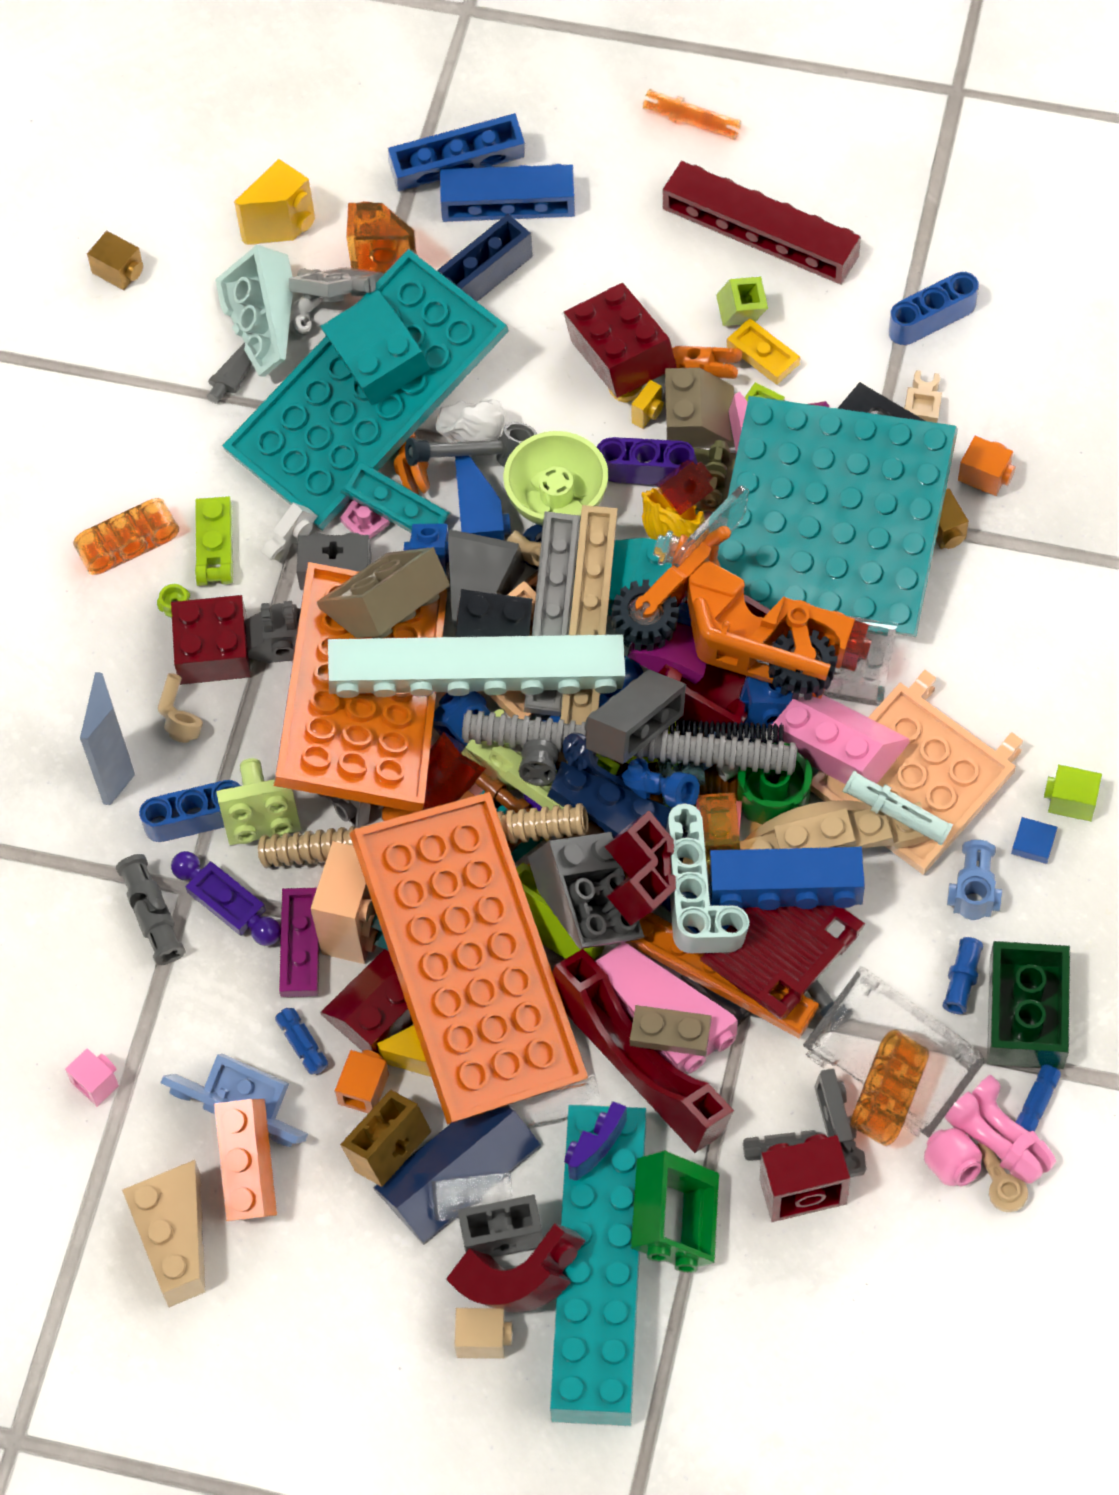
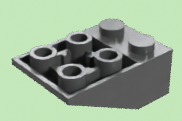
M611 832L550 840L528 856L539 894L579 949L644 938L640 921L638 920L630 925L606 897L626 879L622 867L605 848L613 839Z

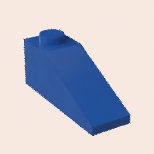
M470 456L455 457L461 532L505 541L504 535L511 534L509 513L502 514L501 499Z

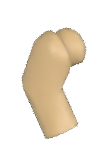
M514 530L506 541L519 543L524 560L530 565L538 567L541 542L529 541L517 530Z

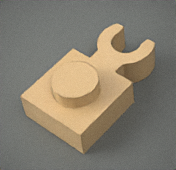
M917 370L914 374L912 387H908L904 408L925 421L937 423L942 392H937L940 375L935 373L933 381L924 382L920 378L921 371Z

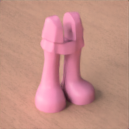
M989 1075L972 1093L966 1092L954 1103L947 1112L945 1120L954 1128L964 1131L991 1149L1002 1160L999 1166L1010 1170L1012 1176L1031 1184L1041 1178L1042 1173H1047L1055 1165L1056 1159L1043 1140L1040 1141L1034 1131H1027L1001 1111L996 1102L1001 1085L998 1080Z

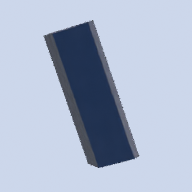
M507 1105L449 1124L409 1157L382 1187L375 1185L373 1188L424 1245L458 1217L457 1210L469 1208L541 1147V1144L516 1111Z

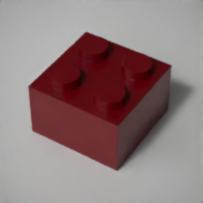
M242 595L171 602L174 666L177 675L182 678L180 685L251 678L245 625L247 613Z
M817 1134L807 1138L804 1143L789 1146L788 1143H780L769 1147L766 1152L761 1153L759 1180L771 1222L847 1205L850 1175L838 1135L827 1137L826 1134Z

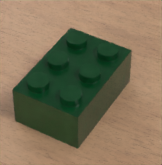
M993 941L989 959L987 1064L1041 1068L1043 1065L1048 1064L1057 1069H1064L1069 1053L1070 946Z

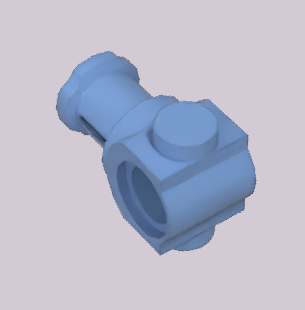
M984 840L964 842L962 845V852L965 854L964 869L958 872L957 884L949 883L947 905L954 906L953 913H958L969 920L991 917L992 911H1000L1002 889L995 888V875L990 871L991 857L995 855L996 847ZM975 893L983 899L972 901L966 895Z

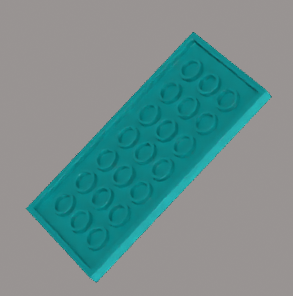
M410 249L376 282V288L372 293L377 290L380 291L422 350L430 370L372 406L325 336L222 445L229 455L288 504L296 503L314 512L318 517L313 524L321 531L351 501V498L340 492L357 462L361 461L379 471L509 332L504 322ZM366 293L359 301L363 300L372 293Z

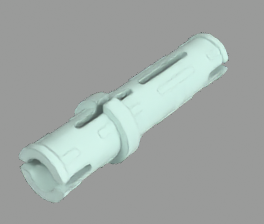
M853 771L842 792L848 793L872 807L871 811L876 814L881 811L907 827L936 841L939 845L943 844L953 826L952 823H948L890 791V786L885 784L882 787Z

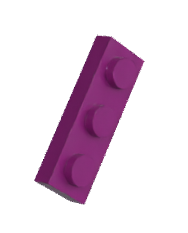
M317 887L282 888L279 981L281 997L318 996L320 945L311 912Z

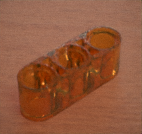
M153 498L82 531L75 537L73 546L87 571L92 575H98L168 543L178 535L180 528L164 500Z
M893 1029L884 1036L851 1118L852 1128L882 1146H889L896 1140L902 1130L929 1058L927 1047L898 1029Z

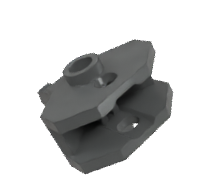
M292 600L272 606L269 603H262L261 612L245 620L247 653L250 659L266 663L293 661L300 608H297L296 604H292Z

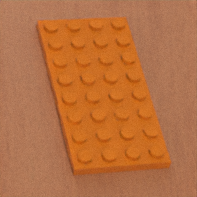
M308 562L274 786L412 812L422 811L425 800L436 692L424 697L413 696L411 692L396 693L391 697H378L374 693H359L358 696L352 698H342L336 694H329L328 639L373 638L354 637L319 609L316 603L359 573V571ZM448 589L440 592V598L434 603L421 606L415 610L416 616L412 619L394 625L392 627L393 632L384 638L443 637Z
M490 792L351 831L349 834L447 1125L588 1079Z

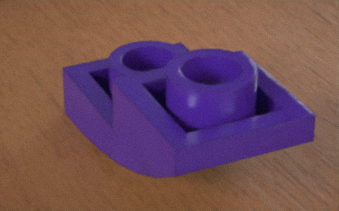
M612 1101L608 1112L601 1111L594 1127V1134L583 1130L578 1142L571 1141L564 1159V1163L568 1164L569 1179L579 1180L606 1156L625 1126L627 1106Z

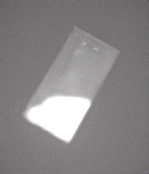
M510 1172L432 1181L435 1220L438 1221L459 1218L457 1211L459 1209L513 1199Z

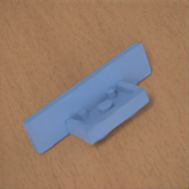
M223 1053L217 1054L205 1087L177 1074H169L162 1077L161 1084L170 1087L169 1093L186 1101H190L191 1098L204 1103L203 1109L215 1114V1103L265 1099L268 1132L271 1133V1140L291 1147L293 1143L305 1142L308 1133L276 1119L289 1083Z

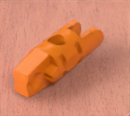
M675 346L672 348L677 368H701L718 378H737V367L727 363L740 362L742 358L741 349L700 346Z

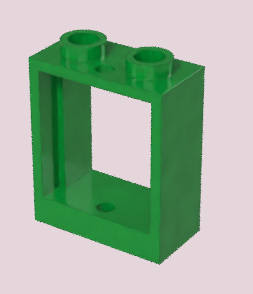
M665 1150L637 1158L631 1248L647 1254L649 1260L665 1261L675 1265V1270L680 1272H696L700 1266L715 1263L719 1173ZM667 1186L684 1193L681 1243L664 1237Z

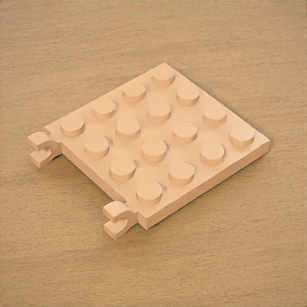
M926 670L918 676L910 688L900 682L868 717L909 738L910 742L877 784L882 787L885 784L890 786L891 792L911 803L921 802L924 810L953 824L942 845L931 839L930 841L899 849H894V846H885L923 875L1014 774L1016 766L1011 762L1021 753L1019 747L1023 743L1021 738L1011 732L995 751L928 703L926 699L935 691V687L932 685L936 681V677ZM821 771L812 778L811 792L823 801L848 800L862 802L850 794L842 792L846 784Z

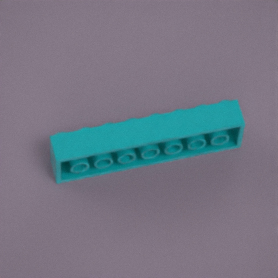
M568 1104L566 1152L572 1140L578 1142L583 1130L594 1134V1127L601 1111L607 1113L610 1106ZM627 1107V1121L615 1144L606 1156L579 1180L569 1179L568 1164L565 1163L561 1226L576 1231L585 1242L578 1250L574 1261L562 1271L571 1283L556 1300L550 1398L551 1422L631 1426L640 1252L631 1248L636 1163L637 1158L645 1156L646 1108Z

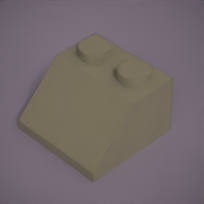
M665 368L667 440L688 442L693 448L700 449L710 448V446L714 445L715 441L723 440L728 443V448H735L728 413L734 397V386L701 368Z

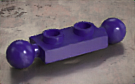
M182 851L174 856L171 862V870L174 876L184 881L191 880L185 886L187 893L238 935L241 936L250 927L252 938L259 945L271 946L279 940L281 935L279 923L272 917H260L266 911L265 904L212 861L201 869L199 858L189 851Z

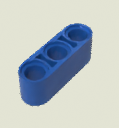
M957 272L893 305L890 312L888 334L890 339L899 345H909L971 314L977 302L979 288L977 278L969 272Z
M223 780L147 799L139 809V816L146 836L155 842H165L224 828L216 791L241 785L233 780ZM193 808H200V809H201V810H200L198 813H196V814H191V815H190V814H187V812H188L190 809H193ZM158 816L165 817V819L159 823L151 822L154 818Z

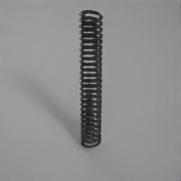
M678 719L676 725L674 722L670 726V734H674V731L680 732L681 729L682 735H685L686 721L683 719L681 723ZM690 719L687 722V732H692V721ZM696 720L693 721V736L697 737V730L698 733L703 734L702 720L699 721V724ZM706 720L704 723V737L709 738V722ZM713 720L710 722V734L714 735L715 731L716 739H720V728L721 734L725 736V721L722 724L717 721L716 726ZM730 721L727 723L726 740H732V723ZM735 721L733 723V737H737L738 731L739 737L737 741H743V723L740 722L738 727ZM748 722L744 725V738H748ZM753 722L750 724L749 742H755V724ZM758 722L756 724L755 739H760L761 731V743H767V740H772V724L769 723L767 726L768 737L766 740V724L763 723L761 729V725ZM776 723L773 725L772 744L776 743L778 745L779 741H783L784 725L782 723L779 725V739H777L778 725Z

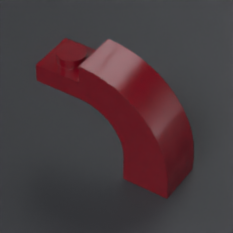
M555 1223L529 1258L521 1265L513 1269L504 1270L490 1255L469 1248L446 1280L461 1295L476 1303L491 1308L504 1309V1312L519 1313L531 1311L551 1302L568 1287L571 1281L562 1271L574 1261L578 1250L585 1240L576 1231Z

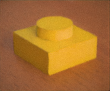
M650 380L631 404V417L634 425L644 429L651 419L655 420L660 415L664 406L661 385Z

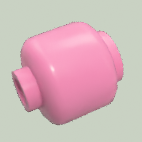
M951 1128L945 1131L938 1130L929 1137L924 1161L943 1184L948 1186H965L979 1175L982 1153L964 1131Z

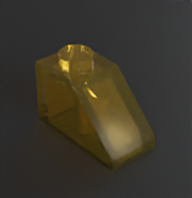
M735 792L698 795V806L703 820L706 865H710V850H740Z

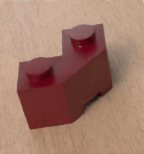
M647 811L626 826L605 846L607 851L628 875L606 897L630 925L655 910L676 890L675 875L671 874L670 856L674 854V840L654 815Z

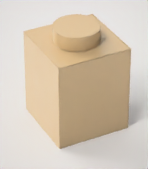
M456 1308L455 1351L457 1358L504 1359L505 1346H512L513 1336L512 1322H505L504 1309Z

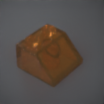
M369 201L348 203L346 237L351 268L381 272L384 275L408 249L417 255L415 230L383 203H372Z

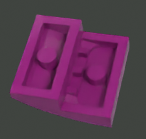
M643 606L639 614H641L648 606ZM677 622L676 631L673 632L672 639L670 641L665 639V646L661 648L654 644L653 651H647L646 645H641V651L634 650L635 643L631 642L627 657L647 669L658 673L667 664L677 669L678 672L683 674V678L695 685L704 676L706 663L702 662L697 656L691 626Z

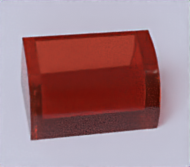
M445 732L442 733L430 749L425 800L422 810L458 801L467 790L471 789L477 778L486 770V767L471 751Z

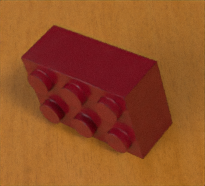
M623 282L563 312L571 342L616 398L633 391L650 380L664 375L665 368H677L670 338Z

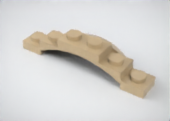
M842 800L808 804L784 812L758 827L745 840L739 841L740 845L737 849L733 850L829 847L869 848L880 846H894V849H899L930 841L931 839L881 811L876 814L871 811L872 807L864 802ZM921 802L913 803L922 808ZM709 855V856H706V864H707V868H708V872H709V876H710V855Z

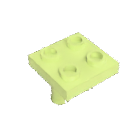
M249 758L240 763L243 786L216 791L229 845L251 843L254 840H259L263 835L271 837L273 834H279L282 836L284 833L301 831L293 789L274 786L275 779L264 781L261 762L258 759Z

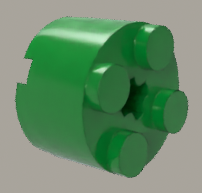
M797 749L795 772L792 775H787V771H781V774H776L775 770L764 773V769H758L757 772H753L752 768L746 767V771H742L741 767H739L737 797L738 801H742L741 809L746 819L763 825L784 812L808 805L812 785L811 765L807 758L805 759Z

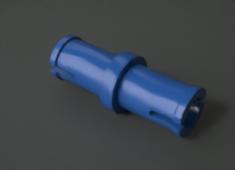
M963 937L959 941L955 963L948 971L950 982L945 1000L943 1001V1008L950 1013L963 1014V1012L966 1013L971 988L978 981L979 974L976 969L981 951L983 950V943L978 939Z

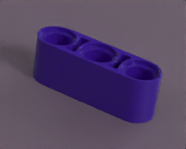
M609 437L597 445V448L605 458L608 468V481L688 486L693 484L699 476V466L695 451L688 442Z

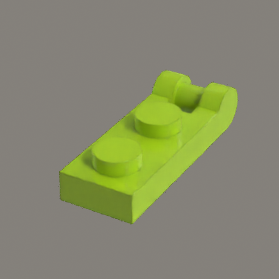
M227 496L195 499L197 586H206L208 582L221 581V584H233L231 498ZM220 564V567L208 568V565Z

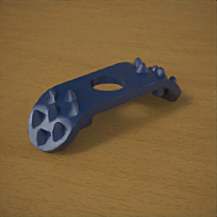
M574 732L565 737L563 753L569 766L572 765L578 768L579 771L584 770L632 791L624 784L623 773L618 776L614 775L597 764L599 758L593 754V751L586 749V737L583 734Z

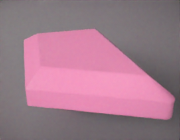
M354 500L340 517L341 523L351 533L369 535V540L390 525L389 520Z

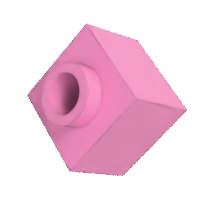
M88 1048L65 1068L70 1082L96 1107L119 1087L114 1075L117 1069L113 1063L103 1054L96 1057Z

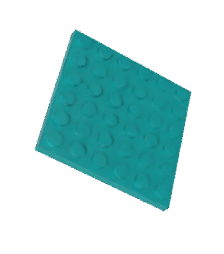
M749 396L722 526L729 527L731 535L719 545L717 558L720 567L743 579L745 582L744 594L770 610L785 596L792 600L805 601L812 606L828 611L841 612L855 619L854 627L916 637L958 433L957 426Z

